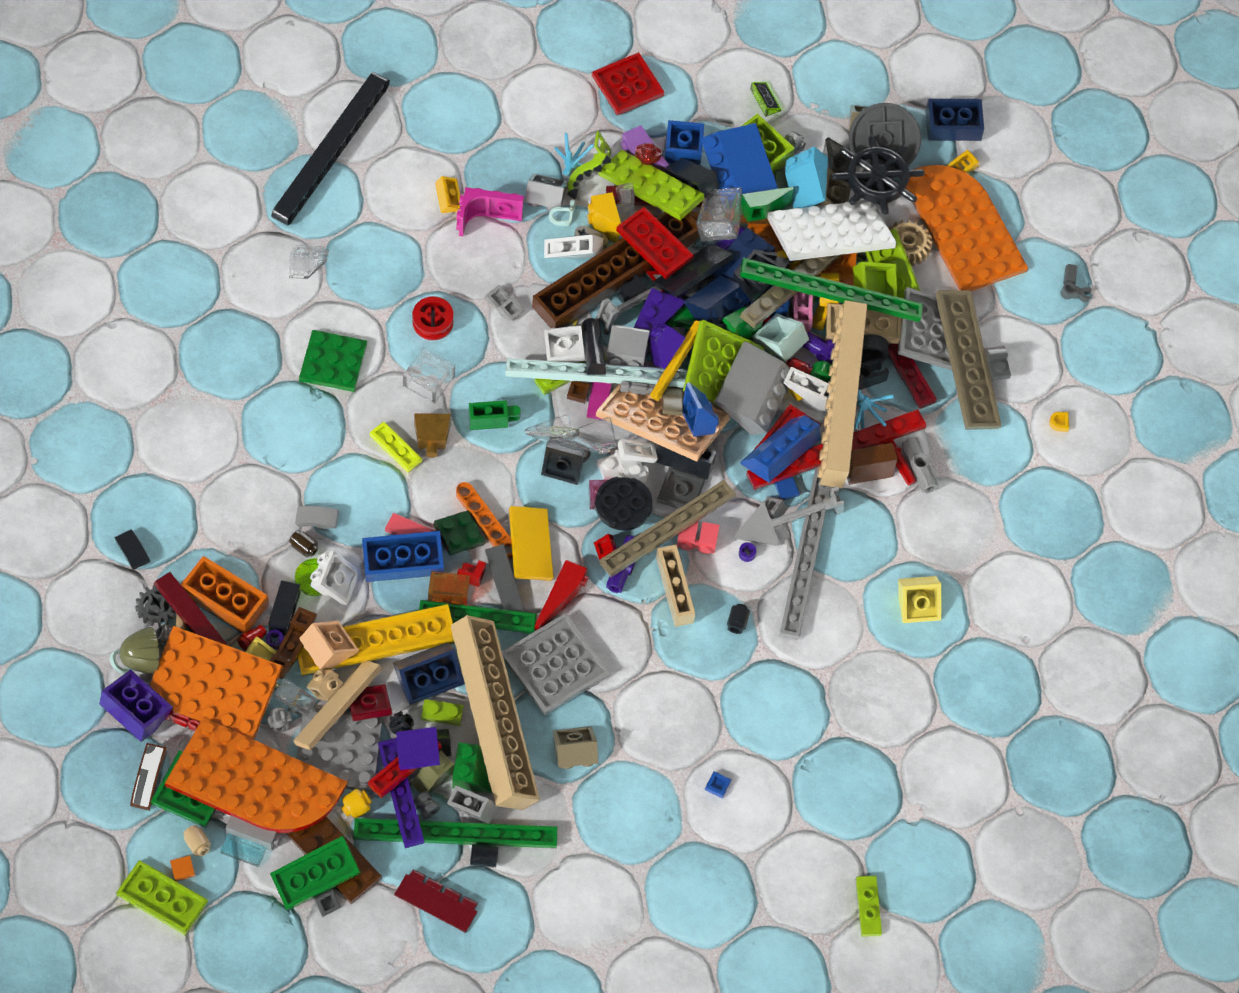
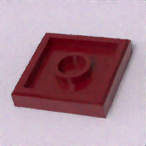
M386 684L366 687L349 706L353 722L392 715Z

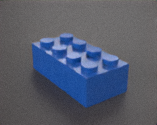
M440 531L362 538L366 582L444 575Z

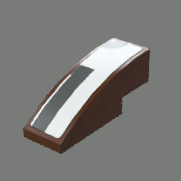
M146 743L132 793L131 807L150 811L152 806L151 800L157 791L162 776L161 771L167 756L166 747Z

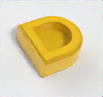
M1069 412L1053 413L1049 420L1050 427L1055 431L1068 432Z

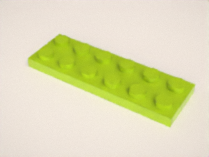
M624 150L618 152L611 159L612 162L602 166V171L598 172L600 177L680 221L704 200V194Z

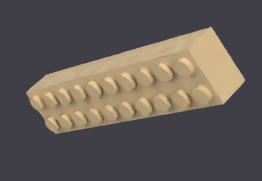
M845 300L843 307H839L838 316L835 318L834 327H836V332H834L832 343H835L831 352V360L833 362L830 365L829 376H831V379L827 386L829 397L825 403L827 415L824 416L823 421L825 432L822 433L821 438L823 449L820 451L819 460H821V466H819L817 477L820 478V485L838 486V488L842 489L849 474L867 304Z
M466 615L452 624L451 630L493 799L496 806L524 810L540 801L496 627L494 621Z

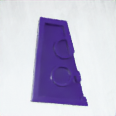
M651 288L633 328L651 331L659 323L666 324L675 316L680 308L682 309L685 306L683 302L685 300Z

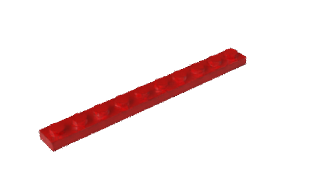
M919 409L884 421L886 426L878 423L853 432L852 450L886 443L926 428L927 424ZM823 444L809 448L769 483L748 470L746 475L753 490L821 466L819 456L821 449H823Z

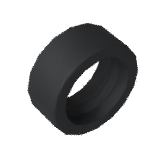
M864 335L861 363L878 357H882L885 361L888 357L887 339L879 335Z

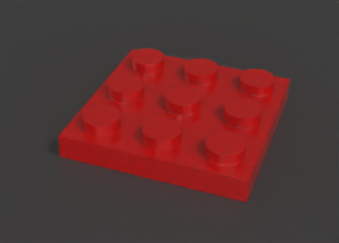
M639 52L592 72L593 79L617 116L661 98L665 93Z

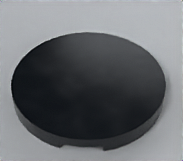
M613 477L605 481L596 493V513L604 524L613 529L626 531L638 528L648 520L652 512L653 501L651 492L643 482L636 478Z

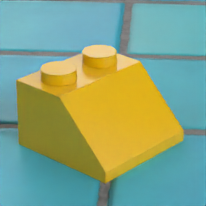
M613 192L591 196L590 204H588V224H592L594 230L603 233L607 239L616 243L620 237L616 227L621 224Z

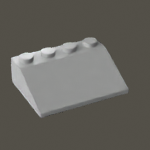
M743 342L714 402L751 435L767 433L788 389L783 383L790 367L783 361L750 343Z

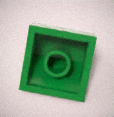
M458 742L452 788L454 789L455 786H458L468 791L492 794L481 746Z

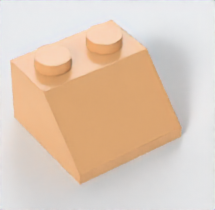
M339 621L312 623L299 638L320 669L333 668L359 651Z

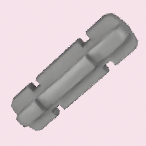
M622 381L620 391L625 393L631 391L633 394L641 395L648 393L650 396L655 385L650 384V386H647V384L636 382L629 384L628 381Z

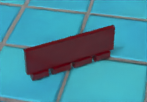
M415 869L411 871L410 875L406 874L394 896L464 933L467 932L478 912L475 910L478 902L466 896L462 902H459L462 894L449 887L442 893L444 885L430 877L426 884L423 883L426 875Z

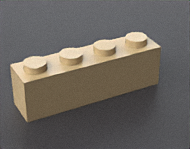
M677 545L657 548L656 560L674 626L693 624L695 610Z

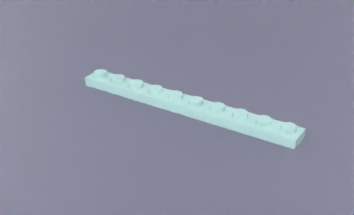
M507 358L505 376L621 384L622 381H628L629 384L636 382L650 386V384L656 385L665 369L606 365L605 375H587L586 363ZM678 369L668 387L684 388L688 370Z

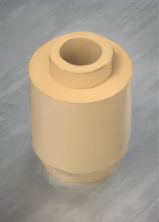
M193 825L184 831V840L195 856H204L210 851L211 842L201 828Z

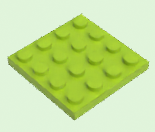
M700 321L683 392H685L686 383H691L706 395L711 404L718 406L714 401L743 342H748L761 350H764V347L710 322Z

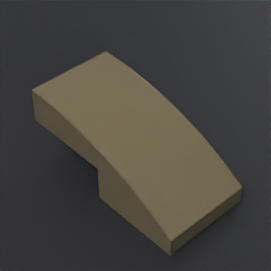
M667 387L662 395L663 414L682 416V388Z

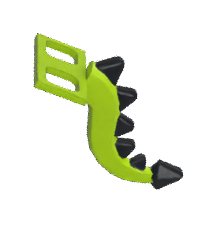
M596 131L594 144L598 153L594 154L591 161L576 168L569 178V191L567 195L573 199H576L578 189H575V187L579 186V183L576 181H582L584 179L583 175L590 177L592 171L601 172L603 164L612 162L610 158L611 148L599 131ZM599 139L601 141L600 147L598 146Z

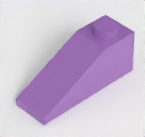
M641 125L622 134L621 147L624 151L666 173L665 169L669 167L668 163Z

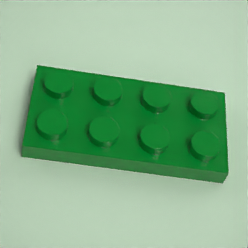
M344 836L270 873L282 902L288 911L361 874Z

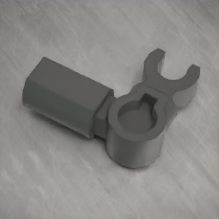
M1067 264L1064 272V286L1060 292L1061 296L1064 299L1079 298L1082 302H1089L1090 297L1085 296L1084 293L1090 294L1091 288H1079V286H1076L1078 267L1077 265Z

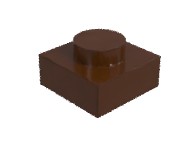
M571 381L567 399L585 404L590 384Z

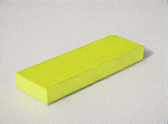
M384 421L370 432V436L408 473L422 462V458Z

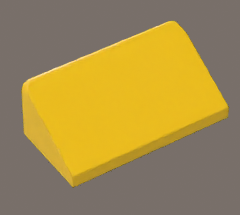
M441 176L435 183L441 213L457 212L460 209L458 180Z
M819 301L812 319V328L822 331L826 325L827 306H820Z

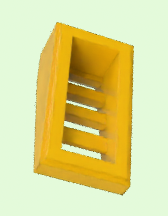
M967 149L946 166L956 167L968 174L979 167V161ZM964 160H967L970 165H967ZM961 163L965 169H962L958 164Z

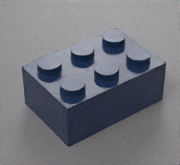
M928 98L925 110L928 141L982 140L984 133L982 99Z

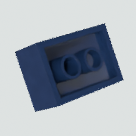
M747 227L727 249L728 252L732 253L734 259L711 275L715 278L723 276L737 283L733 274L741 265L743 258H747L753 250L775 253V247Z

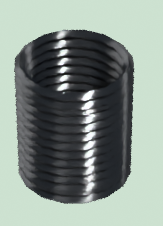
M472 844L470 865L496 868L498 846Z

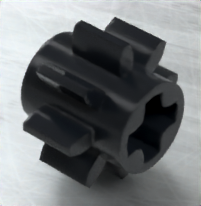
M399 711L390 717L389 728L393 734L396 735V732L413 730L414 720L411 715H403V712Z

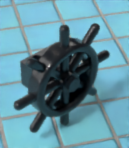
M869 136V148H865L856 154L845 147L840 149V153L851 161L847 173H834L832 179L848 180L850 188L855 193L849 200L850 205H855L862 198L872 203H878L881 206L882 213L886 215L889 213L888 203L897 200L901 196H904L913 203L917 201V197L906 189L910 177H922L925 171L922 169L909 170L907 163L901 157L907 151L906 145H901L894 152L884 147H877L875 137ZM872 159L873 165L868 164L865 160ZM879 159L885 160L886 162L882 165L880 164ZM892 165L897 168V170L888 171ZM857 166L864 169L862 172H856ZM892 178H901L900 184Z

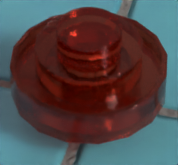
M644 143L636 147L635 156L643 164L651 165L661 159L662 151L652 143Z

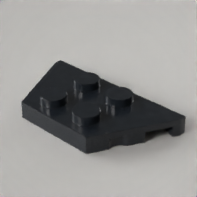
M753 250L746 258L788 269L794 262L790 261L789 258L778 257V253H766L759 250ZM741 265L734 271V279L752 303L772 287V285L740 277Z

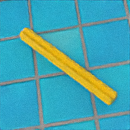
M694 321L687 332L685 340L650 393L652 399L657 401L661 399L692 348L700 321Z

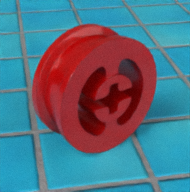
M436 296L426 297L418 301L412 312V323L415 332L420 337L432 341L446 337L451 332L454 324V314L451 305L445 299ZM431 310H435V327H431Z

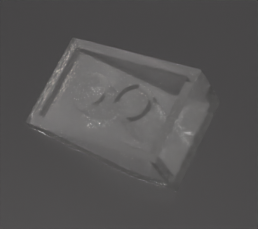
M741 188L716 189L704 198L696 223L701 241L737 239L740 229Z

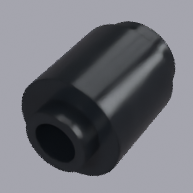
M736 604L731 607L727 621V629L730 632L742 634L743 630L746 629L750 610L746 605Z

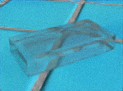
M228 833L220 852L223 855L259 867L266 852V847Z

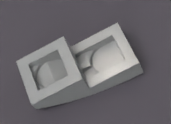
M500 285L484 297L496 311L510 322L524 312V308L513 296L510 297Z
M298 506L295 524L298 527L316 526L318 529L337 528L339 510L319 506Z

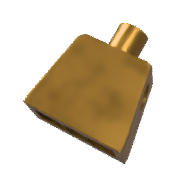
M414 413L418 448L426 449L427 457H437L438 449L443 450L446 448L450 429V414Z

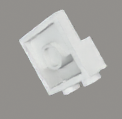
M581 326L544 330L547 361H585Z
M619 449L615 450L613 455L597 460L596 463L604 481L618 476V478H636L643 483L647 482L649 471L646 464L642 465L640 461L621 459Z
M335 551L324 552L317 559L319 566L311 574L310 579L312 583L310 586L323 596L330 595L340 604L346 605L350 600L361 571Z

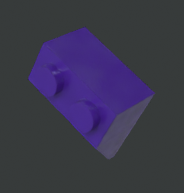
M659 323L658 326L655 325L651 329L649 343L653 365L665 369L685 340V337L668 325Z

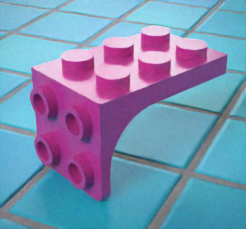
M465 187L464 194L460 195V209L457 210L456 230H459V236L463 237L468 221L478 216L522 222L524 196L516 193L508 194L500 191Z

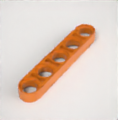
M467 482L459 483L456 487L457 499L466 511L469 510L475 523L491 545L495 547L504 544V546L512 547L510 536L473 486ZM462 488H467L470 493L463 496L459 491ZM476 502L481 507L473 510L470 508V504ZM483 517H489L491 522L483 524L480 520ZM494 531H498L502 536L499 539H495L491 534ZM512 552L506 553L508 559L513 558Z

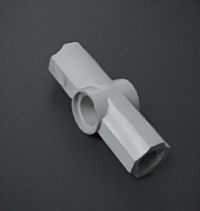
M907 438V440L902 442V447L911 465L910 469L914 476H916L922 492L926 494L938 489L939 485L929 465V457L924 454L918 438Z

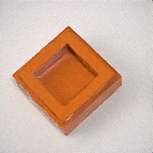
M190 856L170 860L175 881L195 877Z

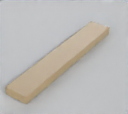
M370 661L362 662L293 740L295 745L311 750L382 670L380 664Z

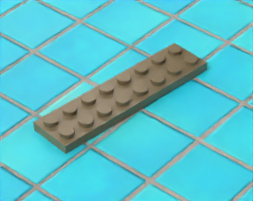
M938 290L935 295L965 430L999 429L1002 425L971 291Z

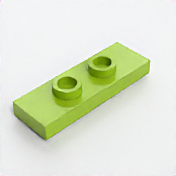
M856 876L861 937L881 936L882 928L877 877Z

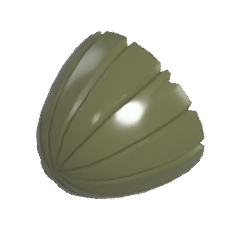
M153 627L141 629L128 636L122 642L119 654L121 662L126 667L149 674H154L158 670L159 648L156 632Z

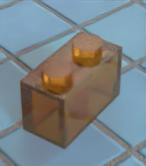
M431 571L428 601L467 605L470 576Z

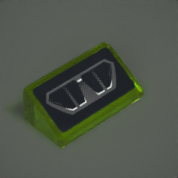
M767 82L751 83L750 90L765 117L782 111Z

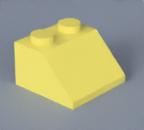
M937 576L898 579V598L903 623L941 620V583Z

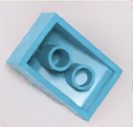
M815 146L786 160L785 176L788 187L794 188L792 195L793 208H807L826 200L828 157Z

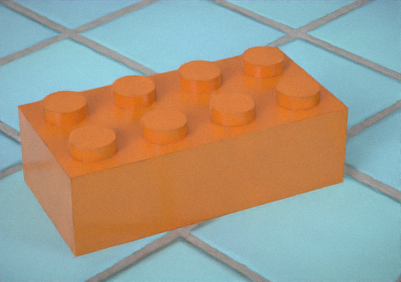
M205 556L199 560L181 583V586L195 604L242 633L249 631L269 606L267 594Z

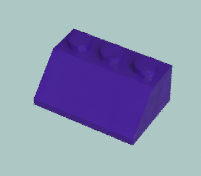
M131 669L102 690L99 705L140 742L153 734L173 709L165 699Z

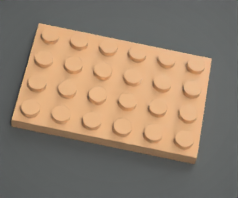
M621 384L614 389L596 412V417L695 461L699 460L731 419V416L723 409L712 405V410L719 419L715 434L693 437L683 414L682 416L663 414V396L657 401L652 399L648 393L641 395L633 394L631 391H628V393L621 392Z

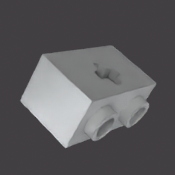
M455 786L447 802L456 811L487 824H490L498 807L488 798Z

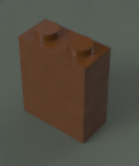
M893 443L851 450L850 468L847 476L848 484L852 485L893 477L898 460Z

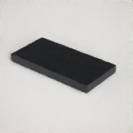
M710 243L693 254L694 256L691 261L667 279L660 276L654 280V284L659 289L677 298L734 259L733 255Z

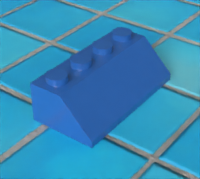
M806 415L792 418L740 461V464L769 483L820 440V424Z

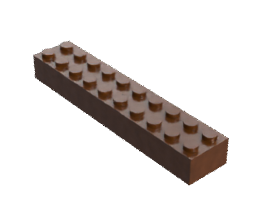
M666 212L655 217L686 248L700 240L702 227L689 213L681 221ZM622 238L533 295L532 308L550 328H564L601 304L603 300L618 293L625 282L632 281L633 275L636 274L641 278L645 275L646 271H652L655 268Z

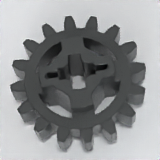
M153 585L151 590L146 587V593H139L140 598H136L137 605L135 609L138 612V618H143L144 624L150 621V626L157 623L160 627L161 622L169 624V618L175 619L173 613L176 612L171 606L169 607L170 604L155 585Z

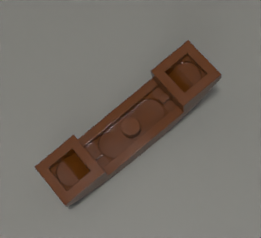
M298 607L293 616L286 636L276 654L272 655L269 660L283 666L279 676L280 679L287 675L302 651L304 645L299 638L315 622L316 613Z

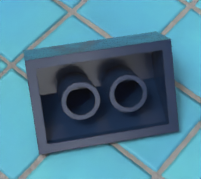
M719 276L683 302L695 320H705L712 324H719L724 317L736 312L749 303L750 299L738 283Z
M449 643L435 646L393 662L398 681L409 705L465 684L455 649Z

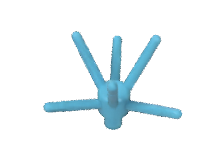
M565 133L566 156L558 147L554 149L565 161L564 165L566 167L562 174L569 177L572 169H576V167L584 164L578 162L594 147V144H591L580 154L585 145V142H582L572 157V152L569 150L568 133Z
M858 390L856 405L860 408L854 428H858L859 422L861 430L865 428V410H869L883 426H886V423L871 406L887 412L886 408L874 402L892 399L894 395L869 398Z

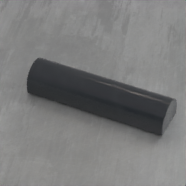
M588 318L582 322L581 326L587 375H605L606 365L600 322L595 318Z

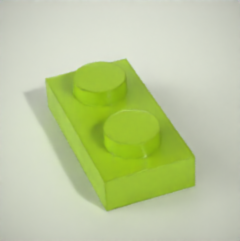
M424 699L421 720L460 726L464 705Z

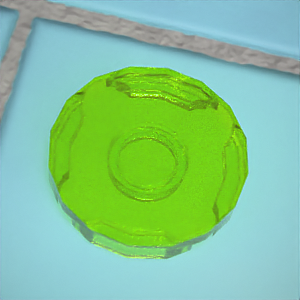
M315 558L300 563L294 576L295 583L300 584V590L309 596L322 595L310 586L312 583L310 579L311 574L319 566Z

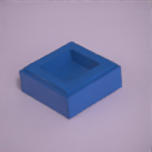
M793 477L775 482L779 498L783 501L799 496V491Z
M713 771L705 791L723 799L732 779Z

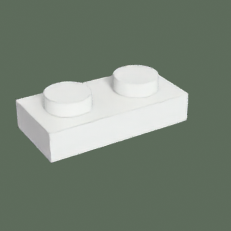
M620 439L618 442L621 459L655 463L658 459L654 443Z

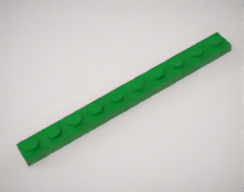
M743 258L741 263L740 277L841 303H844L845 300L867 304L868 310L915 322H920L922 318V303Z
M355 818L354 840L403 842L398 820ZM419 821L424 843L482 844L486 846L557 849V827Z

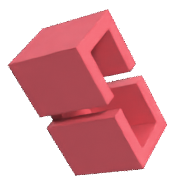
M699 521L679 533L677 547L683 550H694L695 548L704 554L715 553L719 531L718 524L702 522L699 540H695Z

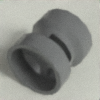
M429 791L421 793L414 799L415 807L421 810V815L425 819L434 816L441 808L437 801L432 800V795Z

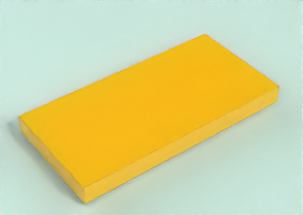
M510 506L509 518L514 578L552 581L553 567L547 509Z

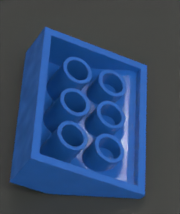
M756 123L718 131L701 138L710 168L718 176L717 180L720 187L717 189L722 204L727 209L740 205L742 194L778 189Z

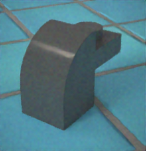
M1004 346L984 348L992 381L1010 379L1011 372L1007 361L1008 352Z

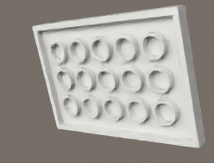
M866 200L858 201L855 205L845 202L768 212L767 219L790 261L895 248L896 245L895 239L874 203Z

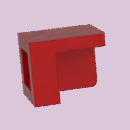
M478 560L476 566L464 562L462 568L458 569L457 580L479 587L486 571V562Z

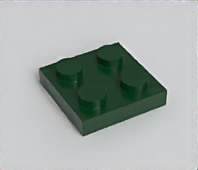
M469 510L435 520L433 523L436 531H440L441 541L449 556L482 546L485 543Z

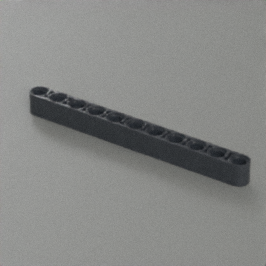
M375 72L369 75L275 205L271 214L273 219L287 226L292 223L384 95L390 84L389 79Z

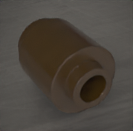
M295 531L289 539L291 546L306 558L314 556L318 551V542L304 531Z

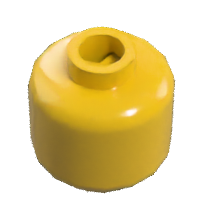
M354 789L342 799L344 805L341 808L347 817L351 815L353 818H360L371 810L370 804H372V800L364 789L362 791Z

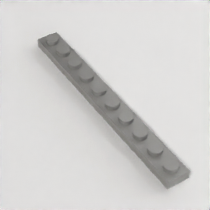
M819 467L815 468L807 507L822 502L830 494L831 487L820 485V478L817 477ZM826 509L805 516L779 636L795 640L799 639Z

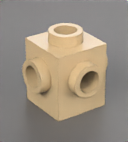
M320 669L313 675V679L306 687L318 700L329 701L342 686L343 682L338 678L339 675L334 670Z

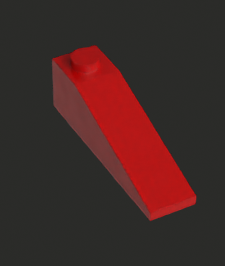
M565 560L537 619L535 631L548 624L579 593L581 587L586 586L589 576H586L587 568Z

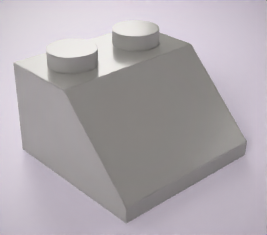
M532 174L528 180L524 202L533 207H539V205L546 206L548 210L554 207H562L568 181Z
M612 325L606 365L645 367L650 331Z

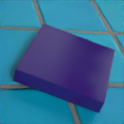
M436 727L396 732L400 770L440 765Z

